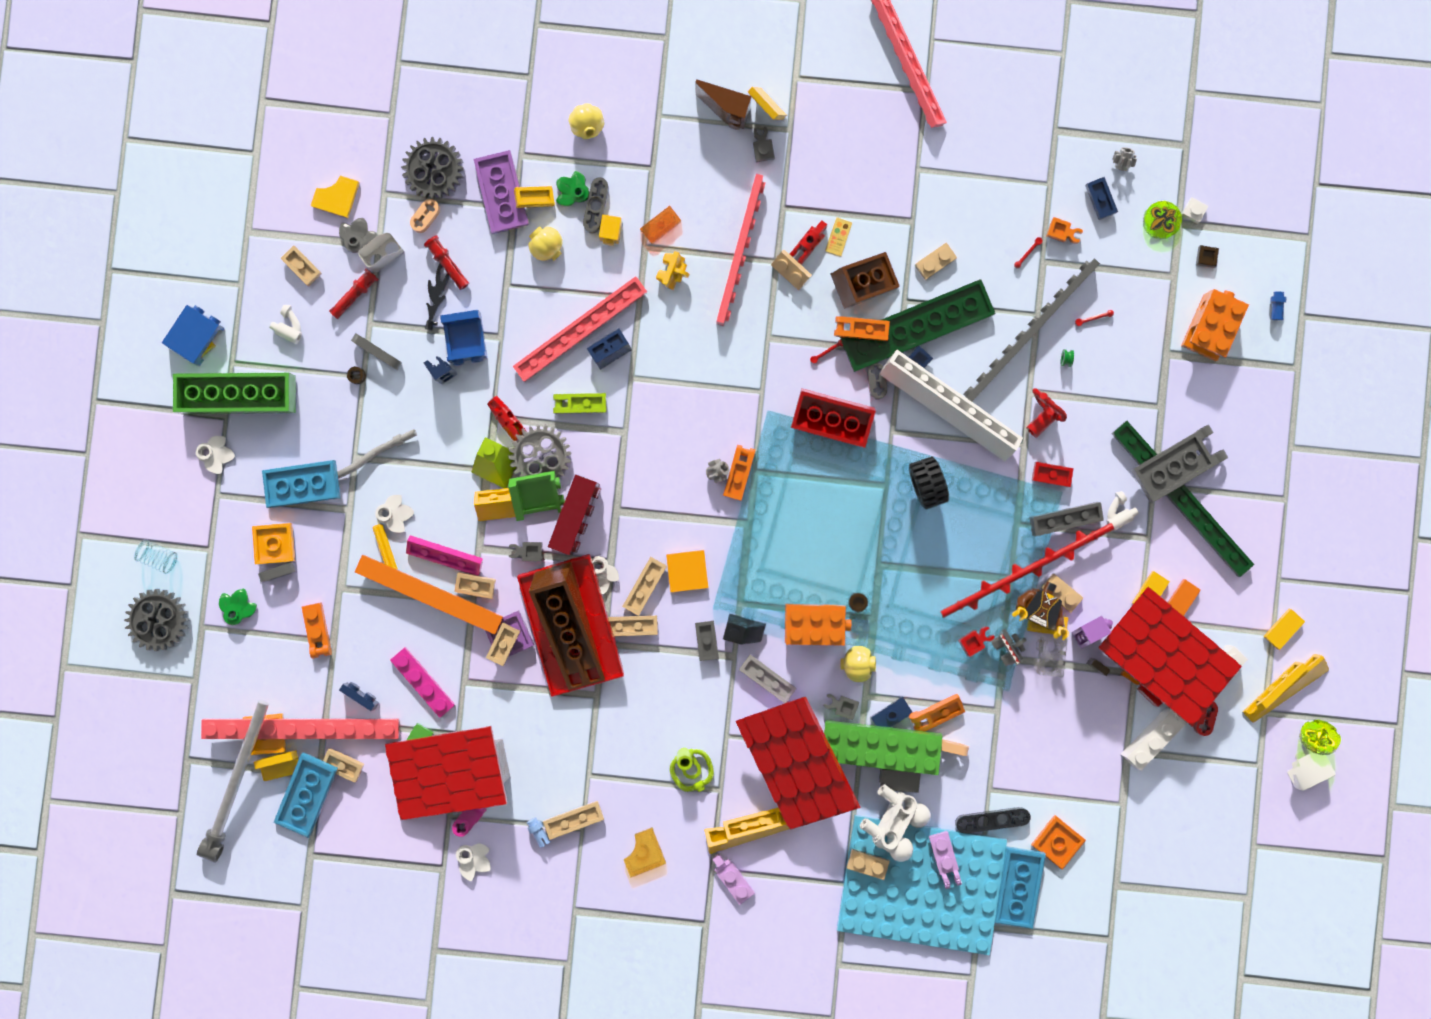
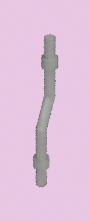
M412 429L402 435L393 436L392 440L373 448L353 464L337 471L338 479L358 470L378 454L395 446L399 447L405 444V441L417 436L416 430Z

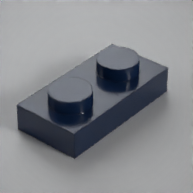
M1105 176L1085 185L1098 220L1118 213Z
M353 682L342 684L339 689L340 692L370 711L377 708L379 702L376 701L374 695L369 692L365 694L359 690L360 686Z

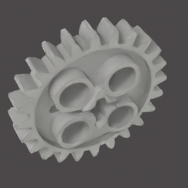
M539 424L536 425L534 430L529 425L528 432L522 429V436L516 434L518 441H511L515 448H509V451L514 453L508 456L509 459L514 460L510 463L511 467H516L513 471L514 474L520 472L519 477L555 471L556 478L558 474L564 476L562 469L568 470L569 468L565 463L571 462L566 456L572 454L571 451H566L570 445L563 444L567 440L566 437L559 438L561 432L554 433V427L548 430L546 424L543 426V429H540ZM550 439V446L542 447V440ZM526 445L533 447L532 452L529 454L523 452V447ZM552 449H556L555 452L547 453V452L551 451ZM538 451H541L543 454L542 459L535 457L538 455ZM550 457L557 458V462L554 465L547 464V460ZM525 458H532L527 462H524ZM532 463L539 464V469L532 472L529 470V466Z

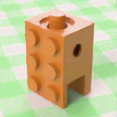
M1213 289L1203 294L1181 346L1213 361H1218L1220 356L1226 358L1250 304L1234 298L1235 294L1227 290L1220 292Z
M785 604L786 645L845 646V631H851L852 626L851 619H845L846 606Z

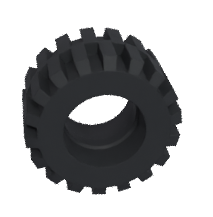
M933 456L909 464L912 485L921 506L925 510L949 502V491L939 463Z

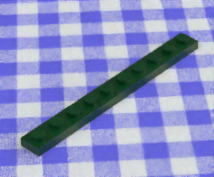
M1128 420L1124 421L1111 433L1138 465L1157 455ZM1185 485L1166 495L1237 577H1241L1255 565Z

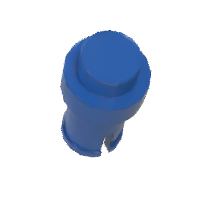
M1282 291L1273 292V296L1270 298V303H1272L1271 320H1284V303H1286L1287 297L1284 296Z

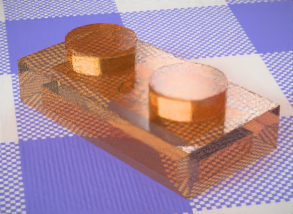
M669 205L642 226L640 231L652 245L682 221Z

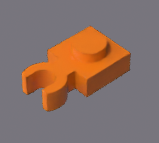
M1053 217L1046 237L1063 243L1068 238L1071 243L1078 244L1080 240L1074 237V233L1081 235L1083 230L1080 228L1070 229L1072 223Z

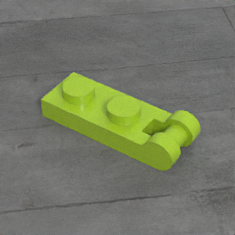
M606 393L553 394V400L555 401L553 414L607 413ZM563 400H568V407H562Z

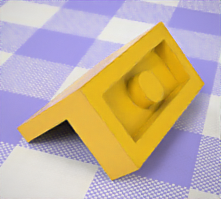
M508 488L475 492L474 507L478 521L515 517Z
M297 750L261 758L253 763L255 769H261L263 781H269L293 775L299 758Z

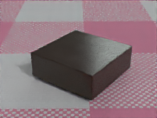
M1204 245L1198 246L1196 265L1211 268L1217 267L1219 248Z
M1090 658L1086 663L1101 675L1107 676L1110 672V669L1097 659Z

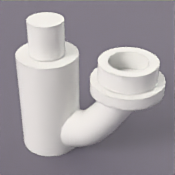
M285 304L281 308L280 315L285 319L289 317L293 327L281 322L279 324L272 322L269 328L275 331V335L298 344L302 338L301 325L292 311V306Z
M1122 491L1115 493V499L1107 513L1106 522L1107 525L1109 523L1113 524L1115 528L1113 532L1134 520L1133 517L1139 514L1136 508L1130 511L1125 509L1116 514L1119 504L1124 505L1127 501V497Z

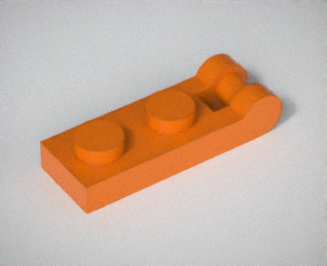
M843 316L835 317V323H837L836 330H834L835 337L888 341L890 321ZM844 324H850L849 331L844 330Z
M737 444L723 496L741 501L756 449L742 448V445ZM740 455L748 457L747 461H740Z
M322 602L301 606L311 659L318 658L320 655H332ZM322 641L323 646L318 648L317 642Z
M954 694L922 711L912 712L909 718L914 723V730L926 732L965 713V709L959 695Z

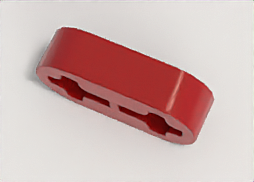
M1214 701L1210 705L1212 710L1208 712L1206 710L1193 726L1194 731L1199 735L1208 736L1213 732L1218 713V706ZM1205 722L1207 730L1203 729L1202 731V729L1199 728L1200 724L1203 725Z

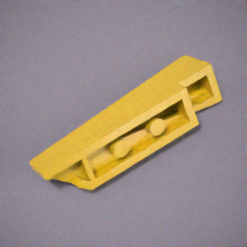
M1313 654L1305 663L1295 661L1243 711L1245 716L1251 722H1256L1327 673L1329 667L1325 658L1322 655Z
M777 807L723 821V827L706 828L704 832L708 852L712 854L789 830V827L786 825Z

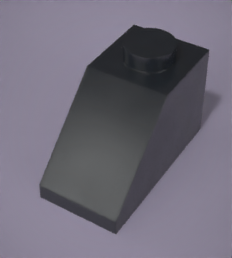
M729 613L722 640L740 645L761 642L766 623Z

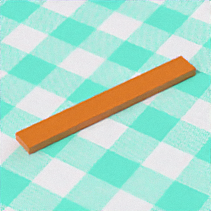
M366 555L361 556L354 571L361 576L493 634L497 633L504 617Z

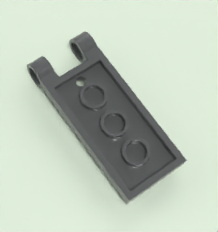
M1209 424L1131 470L1150 503L1159 500L1229 458L1224 449L1210 455L1202 442V439L1214 433Z

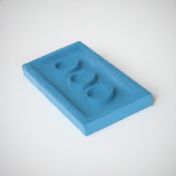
M336 460L262 470L266 508L340 498Z
M303 752L300 755L273 823L309 838L338 767Z
M1006 846L995 923L1033 929L1046 856L1045 852Z

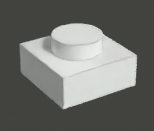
M1191 197L1181 216L1198 224L1209 206Z

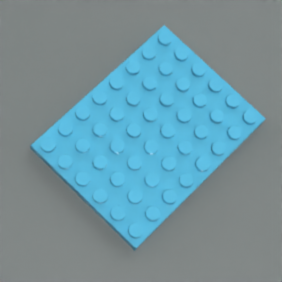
M854 815L847 863L851 849L888 859L890 862L884 880L846 868L837 931L990 955L1007 840L929 826L916 828L909 823L902 837L909 839L912 843L913 854L909 860L898 862L891 857L889 852L878 848L874 844L872 836L860 828V823L865 818L877 826L881 819ZM947 831L949 834L962 885L957 886L953 871L946 873L950 882L949 889L945 888L942 876L939 874L928 837ZM887 835L885 836V843L888 840Z

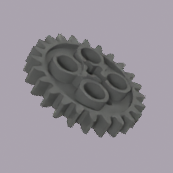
M431 137L430 142L423 138L422 144L417 140V147L415 148L410 145L412 152H405L408 158H402L406 165L401 166V168L407 171L402 176L408 178L405 183L411 185L410 190L412 192L416 190L417 196L423 193L425 199L429 195L433 200H435L436 195L442 199L443 193L450 196L448 190L451 189L455 192L454 185H461L457 179L463 178V175L459 173L465 170L463 166H460L464 163L459 158L461 154L459 151L455 152L456 148L454 145L449 147V141L443 144V140L440 137L437 142L434 137ZM424 154H430L428 160H422ZM442 159H449L446 165H440ZM434 165H435V166H436V169H432V172H431V171H430V168H433ZM419 172H425L423 178H417ZM443 176V182L436 184V178Z
M151 589L147 590L146 594L144 592L139 593L140 598H133L135 604H128L131 611H125L127 615H130L129 618L124 619L125 622H129L125 629H131L128 636H135L132 642L140 641L139 647L146 645L147 651L152 648L154 651H159L160 648L161 650H167V646L174 647V642L178 643L181 641L178 636L186 635L182 629L189 628L184 624V622L190 620L189 618H184V615L189 613V611H183L182 609L186 604H179L181 597L174 599L175 593L168 594V590L160 591V589H154L153 592ZM148 604L153 606L151 613L147 609ZM168 608L172 612L170 618L166 616V610ZM144 622L148 625L147 631H144L142 628ZM162 627L166 629L165 636L161 634Z

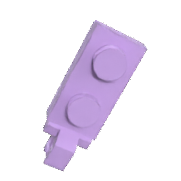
M719 853L713 857V861L717 865L715 871L739 905L755 894L733 861L729 859L725 861Z

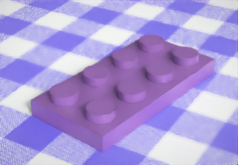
M511 150L473 159L491 233L495 234L528 226L529 222L525 208H516L514 188L520 187Z

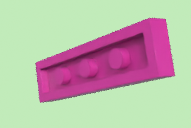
M411 535L407 540L406 554L472 575L479 576L481 573L483 558Z
M406 647L390 659L439 718L456 705Z

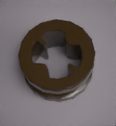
M354 366L347 371V379L351 383L361 384L366 379V373L362 368ZM354 371L357 373L360 372V374H358L360 376L359 379L352 378L354 377V375H352Z

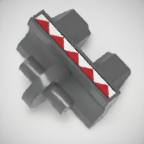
M1006 628L1001 630L991 643L996 650L1004 646L1006 647L1008 652L1001 655L1005 666L1014 663L1017 666L1022 663L1023 657L1020 652L1026 650L1023 645L1027 641L1026 638H1019L1016 633L1010 637Z

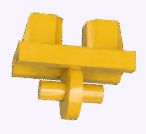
M676 251L673 254L665 253L662 263L668 265L667 271L659 270L656 279L668 289L674 290L676 282L681 283L683 277L689 278L690 274L685 271L687 268V264H684L686 258Z

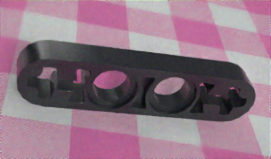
M1023 807L962 814L956 818L955 826L961 833L1027 825L1031 820V815ZM1021 811L1026 815V817H1023V821H1021L1019 818H1011L1010 812H1012L1013 816H1019ZM1000 814L1007 815V821L1004 824H999L997 821V817ZM982 816L988 818V824L984 827L978 824V820ZM974 817V824L976 826L975 828H973L972 824H967L965 829H963L962 826H959V824L963 822V819H965L966 822H973L971 818Z

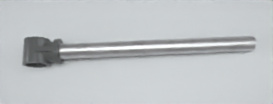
M258 700L213 827L206 831V837L198 847L196 855L216 863L223 852L224 844H221V842L226 837L223 831L268 710L269 703L267 701Z

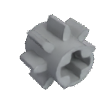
M1122 147L1120 152L1115 151L1112 158L1115 168L1121 171H1128L1130 167H1135L1137 162V155H1134L1135 151L1128 147Z
M720 458L708 462L709 467L706 468V476L709 480H714V483L727 480L726 475L729 474V466L726 462H721Z

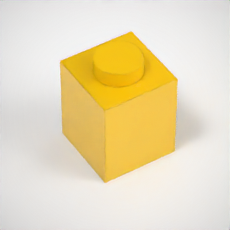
M602 214L599 239L603 241V244L614 246V243L619 244L623 222L621 217Z

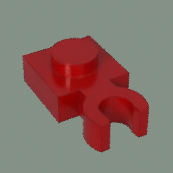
M989 627L981 628L979 634L976 630H973L958 640L967 657H971L984 649V641H992L995 638L994 635L985 636V632L990 629Z

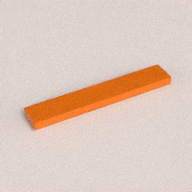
M1183 579L1168 603L1184 616L1201 589ZM1122 670L1120 675L1135 685H1139L1138 681L1125 670Z

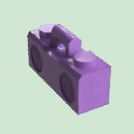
M1101 615L1071 633L1082 649L1109 635L1113 621L1107 618L1104 619Z

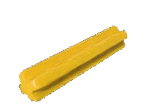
M382 524L373 526L372 529L384 564L398 569L384 526Z

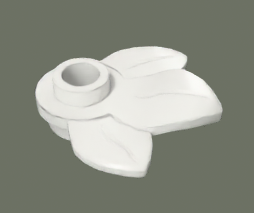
M213 436L207 443H201L196 449L197 458L204 462L205 468L215 474L222 473V463H228L235 458L234 452L224 446L226 442V437ZM205 449L209 450V454L207 456L204 455Z
M402 495L389 496L385 504L378 506L375 511L376 519L381 523H385L390 531L397 533L405 531L403 521L408 520L414 514V510L411 507L402 504ZM384 510H387L389 513L387 517L382 515Z
M597 556L592 558L601 593L605 594L609 589L610 581L619 580V574L614 566L608 565L604 557ZM597 562L602 563L601 569L596 568Z
M477 843L473 846L462 845L458 848L456 859L460 863L459 871L465 879L472 881L476 871L487 872L491 870L490 861L485 856L490 850L489 847ZM467 851L469 857H464L463 852Z

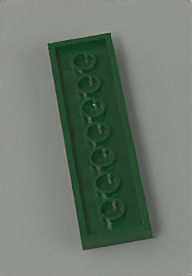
M979 279L881 319L883 321H890L888 341L848 337L839 338L853 372L891 358L896 350L903 353L989 318L996 313L982 279Z

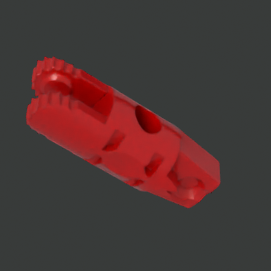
M821 220L816 227L811 226L789 254L795 257L800 249L805 252L798 260V263L802 265L825 237L823 233L827 229L828 224Z
M498 396L493 397L487 403L499 424L513 441H517L516 434L522 436V429L525 431L526 429L514 413Z

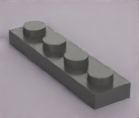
M1101 502L1088 503L1029 517L1032 536H1040L1104 521Z

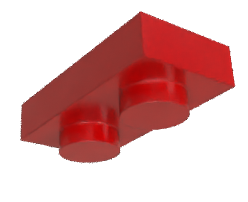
M1034 462L1031 481L1071 487L1074 468Z

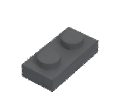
M714 620L696 622L695 628L700 661L719 659Z

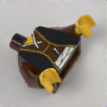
M1046 581L1043 590L1032 588L1017 598L1016 611L1012 613L1013 617L1019 615V621L1027 619L1046 629L1057 630L1053 635L1056 639L1062 636L1064 641L1069 636V631L1065 628L1062 600L1053 596L1057 585Z

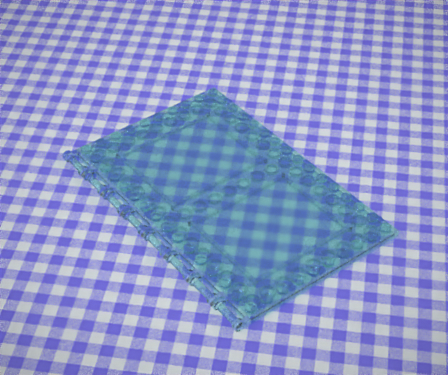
M768 410L713 609L732 612L755 621L757 619L785 629V604L846 606L845 619H851L852 626L850 632L858 634L857 639L845 636L846 645L863 646L872 652L890 656L893 660L915 663L928 667L929 670L951 673L965 677V680L976 683L979 681L1001 687L1004 691H1009L1016 664L1005 666L1001 655L1008 652L1006 647L1004 646L996 650L991 643L992 641H984V649L971 657H967L958 640L973 630H976L979 634L980 629L983 627L990 628L985 632L986 637L990 635L996 637L1005 628L1010 637L1014 633L1019 638L1024 637L1028 620L1019 621V615L1013 617L1012 613L1016 611L1017 598L1027 590L1037 589L1040 577L1030 573L1010 584V593L1006 594L999 589L978 600V609L976 610L966 606L963 610H958L945 618L942 617L940 611L957 603L956 601H961L980 591L981 581L984 580L992 585L1011 575L1013 564L1025 568L1044 558L1045 548L1048 547L1051 533L1032 536L1029 517L1058 511L1063 492L933 456L939 463L949 491V502L925 510L921 506L912 485L909 464L931 457V455L868 438L864 448L791 428L793 417ZM854 593H862L868 599V606L862 612H855L848 605L849 597ZM724 596L748 604L746 608L721 602V598ZM760 606L784 613V617L782 619L760 613L758 608ZM871 637L895 644L894 649L871 644L869 639ZM911 648L932 654L931 659L907 654L906 649ZM947 658L968 664V668L965 670L943 664V660ZM983 668L1004 674L1005 678L1001 680L980 674V670Z

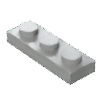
M749 654L739 668L742 673L783 703H787L797 689L751 654Z

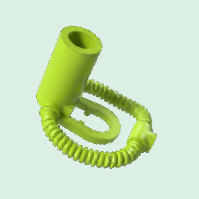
M685 747L679 749L677 756L669 765V773L674 783L684 792H693V790L701 792L705 789V785L709 784L714 777L712 761L709 755L700 749L693 750L692 748L688 749ZM694 754L701 755L708 766L709 774L707 778L694 783L692 786H685L676 776V763L686 778L696 779L701 774V766ZM692 764L696 765L697 773L689 775L686 770H689Z

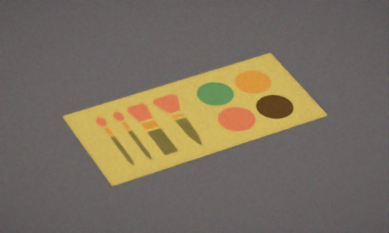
M836 217L825 249L826 252L838 256L842 255L853 222Z

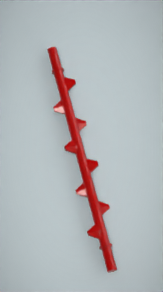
M1109 523L1096 531H1091L1088 535L1077 531L1075 542L1057 551L1049 547L1045 548V557L1025 568L1013 564L1011 575L992 585L984 580L981 581L980 591L961 601H956L957 603L943 609L940 613L945 618L958 610H963L966 606L976 610L978 609V600L999 589L1006 594L1010 593V584L1030 573L1038 577L1042 576L1043 566L1063 556L1070 561L1074 560V550L1094 540H1098L1099 537L1115 530L1112 523Z

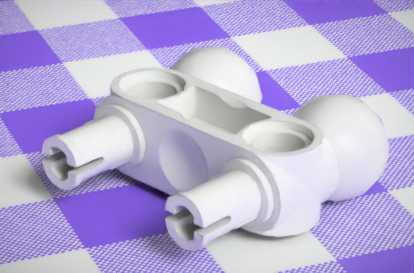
M883 784L877 793L890 802L878 826L865 818L860 823V828L872 836V840L878 848L889 852L894 860L904 862L911 858L914 850L910 840L902 837L909 823L916 828L926 826L930 822L931 813L926 805L917 803L914 797L906 795L901 791L896 793ZM887 835L888 840L885 843V836Z

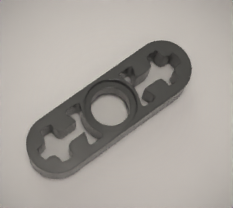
M602 177L595 178L591 183L583 219L584 229L588 233H596L601 226L602 214L604 213L609 191L608 182ZM599 183H602L603 187H605V189L602 188L600 191V196H603V198L597 196L598 190L595 185H599ZM593 201L601 202L599 210L591 209L590 205ZM591 214L595 215L594 222L597 225L589 228L587 222H591Z
M357 333L350 340L397 371L402 364L401 361Z

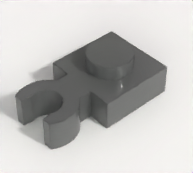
M766 126L763 128L764 133L762 135L757 133L756 128L753 130L754 138L758 140L753 142L756 163L775 159L772 139L766 140L768 134Z
M522 542V547L517 544L509 545V547L516 549V554L509 555V558H517L522 555V561H542L543 542Z
M832 694L826 695L832 699V703L829 705L823 703L825 708H836L834 712L836 715L850 720L854 719L859 701L842 695L837 700Z

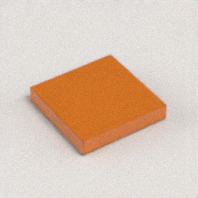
M1054 815L1031 845L1038 851L1045 852V857L1063 870L1086 839Z

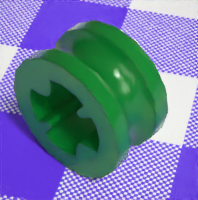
M1063 349L1060 364L1061 366L1068 365V367H1072L1074 350L1068 352L1066 349Z

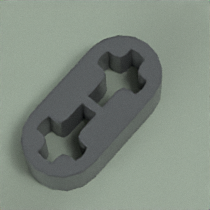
M875 363L869 366L867 376L870 395L872 398L879 400L887 394V380L880 373L878 374V380H876L875 374L871 373L874 367L881 371L884 367L880 363ZM878 382L880 389L884 390L880 393V396L873 391L876 389V383Z
M288 563L260 572L258 576L260 582L263 583L295 573L296 570L294 563Z

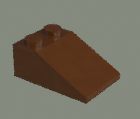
M696 79V96L722 121L728 124L730 128L735 130L744 129L751 109L752 96Z
M886 252L851 263L830 273L844 309L900 287Z

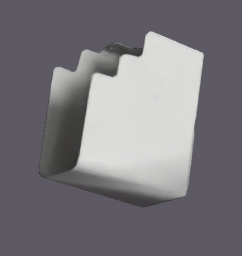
M386 232L382 235L379 234L360 249L358 255L369 269L377 273L405 251L392 234ZM392 242L396 243L399 251L388 255L385 251L386 245ZM379 254L382 256L380 260L371 265L370 259L373 255Z
M1312 746L1295 754L1296 761L1292 762L1293 768L1287 772L1294 787L1302 791L1336 775L1324 750L1319 749L1315 751Z

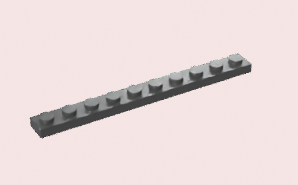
M1095 258L1090 262L1086 260L1080 266L1079 270L1081 272L1077 276L1073 274L1066 282L1068 286L1064 290L1060 288L1053 296L1055 300L1051 304L1047 302L1040 310L1042 314L1038 318L1036 316L1032 318L1027 324L1029 328L1025 332L1022 330L1014 338L1017 341L1012 346L1009 344L1002 351L1004 355L999 360L996 358L989 365L991 369L986 374L983 372L976 379L978 383L974 388L970 386L963 393L965 398L973 402L1100 264Z

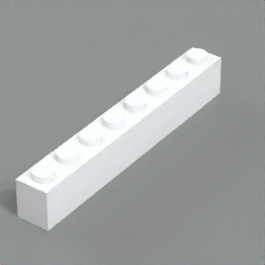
M896 350L880 372L881 376L1004 462L1017 451L1023 437L900 351Z
M1226 644L1222 648L1241 666L1249 660L1235 646ZM1166 706L1121 755L1134 768L1142 771L1187 723Z

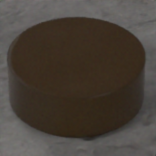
M854 593L849 597L848 605L853 611L862 612L868 606V599L862 593Z

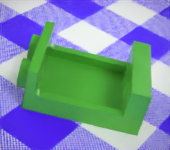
M555 471L509 479L508 489L516 521L524 520L526 514L557 509L558 513L561 512L565 499L563 494L560 495L561 481L559 477L556 478Z

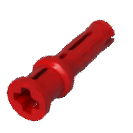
M437 235L424 243V247L430 250L434 256L433 259L443 266L459 290L466 288L470 284L449 256V250L440 243Z
M368 268L364 269L365 272L358 280L355 279L353 281V286L329 310L336 319H339L362 293H367V289L375 281L378 282L379 279Z

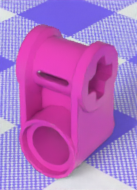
M478 808L461 811L462 813L452 825L453 833L458 837L465 836L475 823L480 820L487 809ZM465 823V829L460 830L459 824Z

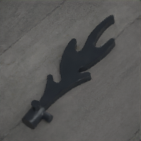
M440 263L436 271V285L432 286L431 280H428V293L433 302V306L426 303L429 319L426 321L425 330L429 331L433 330V325L438 326V322L433 321L438 307L446 298L445 295L439 296L444 291L449 280V275L446 274L444 280L440 281V271L442 268Z

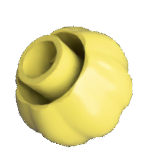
M588 103L576 106L568 118L572 133L585 140L598 136L605 125L602 111Z
M539 226L530 234L529 238L531 241L528 243V247L534 258L540 261L549 259L555 261L562 254L560 250L563 239L556 229L552 227L542 229Z
M854 646L847 651L844 658H841L840 668L845 671L850 680L858 683L865 682L871 677L872 672H876V656H872L871 651L864 646Z

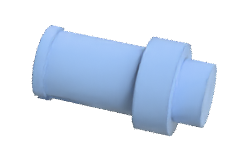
M535 817L527 822L529 826L527 829L530 834H533L540 848L545 846L541 838L544 839L546 844L551 842L542 828L541 820L538 821Z

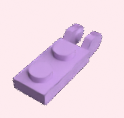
M944 831L928 836L945 888H950V882L946 873L952 871L957 886L962 885L948 832Z

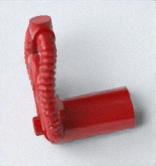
M1034 388L1032 392L1038 404L1043 408V411L1026 429L1032 436L1037 438L1055 420L1065 422L1067 414L1060 406L1056 405L1047 393Z

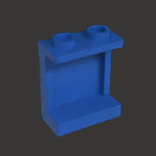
M186 305L161 343L191 363L201 366L204 361L201 356L219 330L223 331L224 327L220 325L221 321L212 315L210 317L204 315L205 310L197 305H194V307Z
M479 310L440 315V320L444 327L448 354L446 358L449 363L456 366L464 364V361L471 360L472 363L482 362L483 358H488L482 316Z

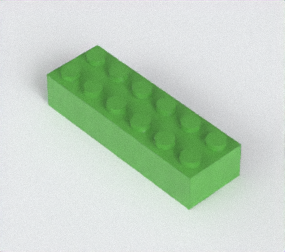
M289 372L173 374V412L178 414L296 413V375Z
M826 720L824 734L838 762L841 764L939 775L943 737L941 733Z

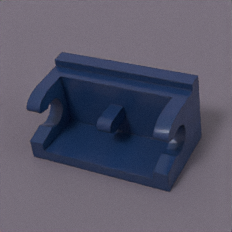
M618 328L589 346L587 350L601 370L632 351V348Z
M436 356V360L439 361L437 366L435 364L432 365L429 360L423 362L434 380L442 385L458 375L446 361H443L438 356Z

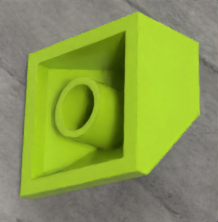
M485 437L476 454L471 473L502 488H507L509 479L512 478L513 471L516 468L510 466V463L514 460L509 459L508 456L514 453L510 452L509 448Z

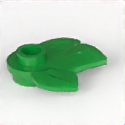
M574 171L571 178L563 176L557 179L556 185L561 194L556 199V202L562 206H571L575 202L582 203L587 201L589 189L585 185V176L578 171Z
M244 588L236 590L231 596L222 593L219 598V608L224 612V621L229 625H237L244 618L251 617L257 608V604L248 602V594ZM235 612L236 616L234 618H230V614Z

